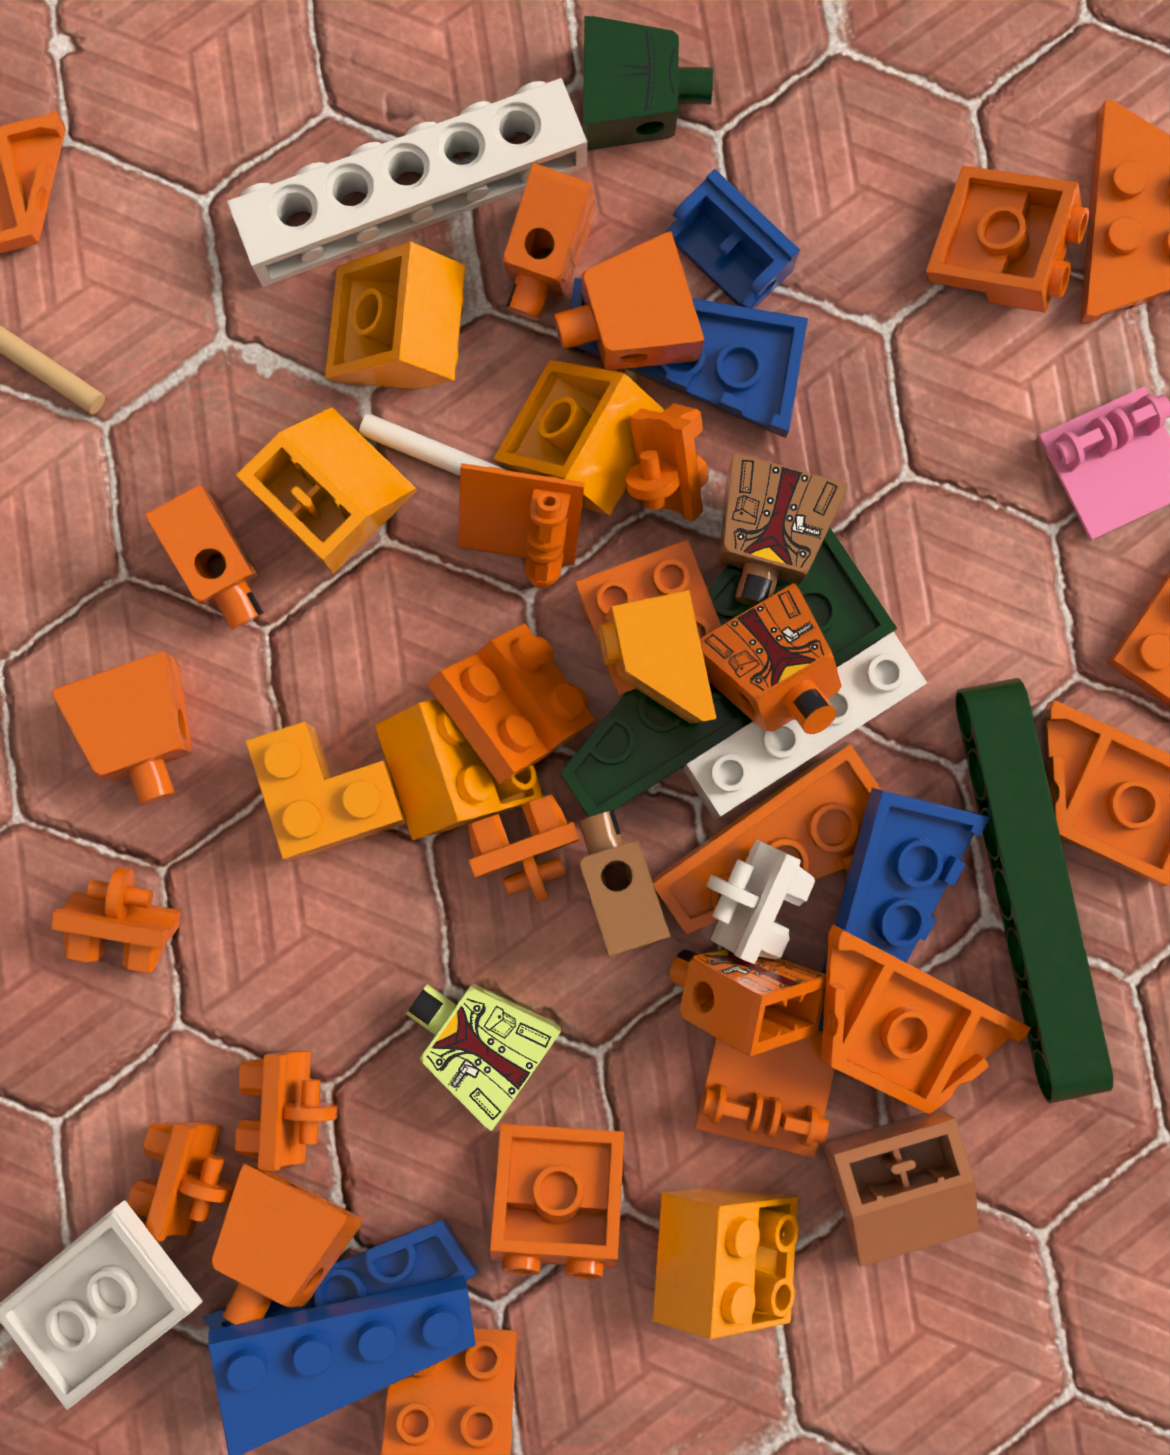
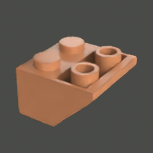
M941 1109L935 1110L930 1115L922 1113L822 1144L860 1267L979 1231L975 1179L956 1118Z

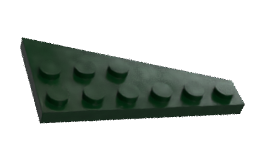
M829 527L807 575L796 586L802 593L831 649L836 667H839L894 632L897 627ZM732 566L725 568L708 589L721 626L752 608V606L735 600L742 569ZM778 579L774 594L792 583ZM710 682L709 686L716 719L692 724L638 689H633L626 692L610 713L605 716L563 768L560 775L587 817L611 810L615 811L753 721Z

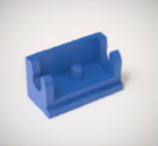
M716 169L706 176V179L672 214L676 220L666 230V233L672 231L676 247L738 306L755 309L793 272L800 249Z

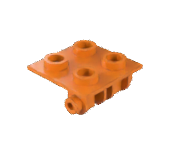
M461 463L458 547L527 558L525 564L526 578L536 588L545 589L550 587L559 579L562 564L575 566L585 483L558 477H546L502 470L496 467Z
M688 539L575 581L582 600L580 603L587 622L591 623L598 644L597 629H600V624L606 623L605 616L612 606L687 590L690 592L699 639L721 626ZM615 664L607 665L618 695L636 689L618 677Z
M818 1031L816 1035L751 1057L716 1038L695 1129L815 1158L818 1143L824 1144L828 1133L829 1119L824 1118L835 1072L834 1068L821 1059L822 1032Z
M473 1328L475 1346L389 1385L381 1455H510L517 1330Z

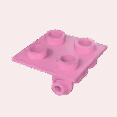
M1142 387L1038 435L1090 541L1170 504V436L1164 426L1165 419L1170 417V401L1165 395L1161 394L1155 397L1152 394H1148L1145 387Z

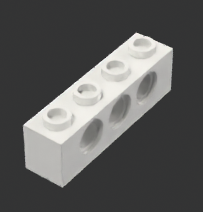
M894 632L837 667L842 687L837 694L828 699L836 709V716L834 721L823 731L816 734H807L795 719L774 732L763 731L757 724L751 722L684 766L682 771L714 820L927 684V681Z

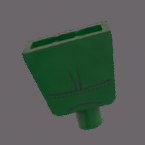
M585 16L583 132L587 139V150L668 139L674 136L678 104L711 105L713 68L678 67L679 35L673 30L596 16Z

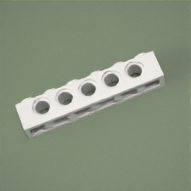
M562 78L548 83L535 81L521 87L515 95L492 104L487 101L474 103L454 118L440 123L423 122L409 129L405 136L383 144L379 142L363 144L353 150L350 156L329 164L317 162L306 165L298 170L295 176L274 184L258 183L243 190L239 197L228 200L227 203L252 268L262 287L524 191L533 163L564 174H570L586 168L587 139ZM514 132H524L531 136L530 140L523 144H511L505 140L506 136ZM459 152H470L477 156L474 161L466 165H458L450 161ZM405 172H416L422 175L420 180L412 185L405 186L395 182L398 176ZM351 192H362L367 195L360 204L355 206H345L340 203L343 197ZM308 212L312 214L310 219L301 226L291 227L285 225L288 218L294 213Z

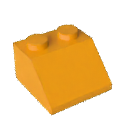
M411 241L338 265L336 268L325 379L337 383L405 389H420L454 381L459 355L458 339L461 309L464 303L463 288L466 265Z
M549 360L493 460L509 471L583 482L585 485L582 508L610 516L615 505L626 490L627 472L637 464L630 417L640 408L662 413L664 409L625 373Z
M689 590L612 606L605 616L606 623L600 624V629H597L604 665L615 664L619 678L690 724L716 719Z

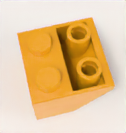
M333 407L279 432L236 474L249 493L333 574L417 492L416 487Z
M438 699L419 702L375 724L412 841L457 829L481 819L517 809L528 802L544 797L534 765L499 785Z
M708 1188L662 1192L653 1321L708 1339L790 1323L791 1308L795 1297L793 1274L795 1244L799 1233L797 1222L798 1197L786 1194Z

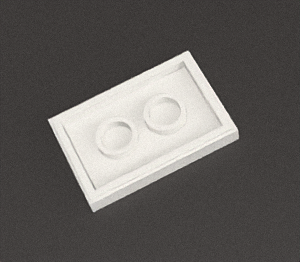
M124 1200L0 1302V1323L65 1409L68 1410L190 1314L203 1301Z

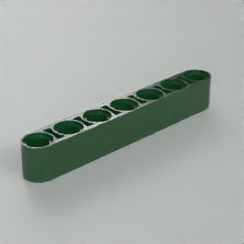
M1020 678L958 689L955 696L957 719L978 813L990 817L982 833L1024 1024L1031 1028L1027 1037L1041 1093L1050 1104L1112 1091V1066L1027 690Z

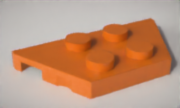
M1105 100L1098 110L1080 323L1085 324L1098 321L1103 315L1128 306L1134 308L1151 302L1157 296L1170 292V135L1117 102Z
M57 112L0 126V254L39 244L66 132L64 122Z
M1056 700L1048 702L1044 710L1047 780L1061 840L1156 885L1169 886L1170 754Z
M832 925L828 933L821 1059L832 1068L930 1115L953 1097V1093L958 1086L965 1082H971L989 1067L985 1058L1009 1039L1019 1043L1029 1033L1031 1028L1022 1022L851 933Z

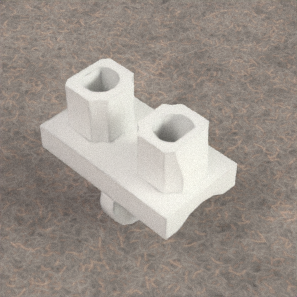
M755 839L746 861L743 862L737 859L728 881L711 874L706 886L722 894L712 915L719 921L710 940L733 952L740 959L755 964L758 957L780 959L790 939L789 929L774 922L783 900L797 906L807 901L815 883L814 877L799 867L800 859Z

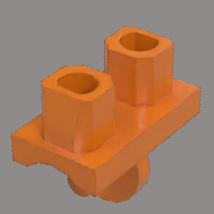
M675 403L669 405L662 413L640 408L630 417L637 464L630 468L626 474L627 491L632 497L643 500L644 508L651 510H674L680 513L684 519L695 521L703 512L700 489L709 480L707 463L700 455L696 454L694 441L703 431L701 412L696 408Z
M552 794L522 805L532 837L516 843H509L499 814L468 824L471 848L475 856L468 861L474 877L479 878L522 862L525 870L503 878L508 895L531 887L537 903L549 899L543 882L565 875L560 857L539 865L536 864L534 857L573 844L580 839L574 822L567 824L564 813Z
M119 866L113 872L110 882L91 880L87 893L74 891L64 909L57 908L53 912L51 930L64 932L66 959L87 963L98 961L105 953L107 939L124 942L122 966L126 967L127 970L151 973L161 962L167 942L180 927L181 910L151 905L153 891L134 887V870Z
M291 1050L264 1054L263 1059L245 1061L240 1064L238 1087L242 1095L262 1096L261 1118L251 1117L240 1120L236 1128L235 1151L238 1154L258 1159V1170L275 1172L280 1170L282 1166L305 1163L306 1144L318 1143L319 1121L337 1119V1105L320 1102L321 1080L310 1079L311 1051Z
M210 1121L152 1123L148 1127L143 1145L145 1156L162 1161V1168L158 1181L150 1178L138 1180L131 1188L127 1203L138 1218L146 1224L145 1227L156 1241H164L165 1237L172 1235H193L196 1221L207 1222L212 1202L229 1203L231 1201L235 1186L219 1179L224 1159L215 1156L223 1126Z

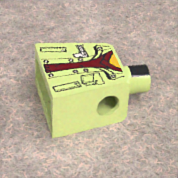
M427 984L406 1013L407 1016L435 1035L420 1057L421 1062L490 1131L495 1128L561 1033V1027L555 1022L475 984L470 986L457 1005Z

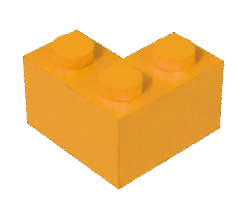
M305 721L246 740L282 859L296 861L407 824L386 762L380 761L331 777L317 729Z

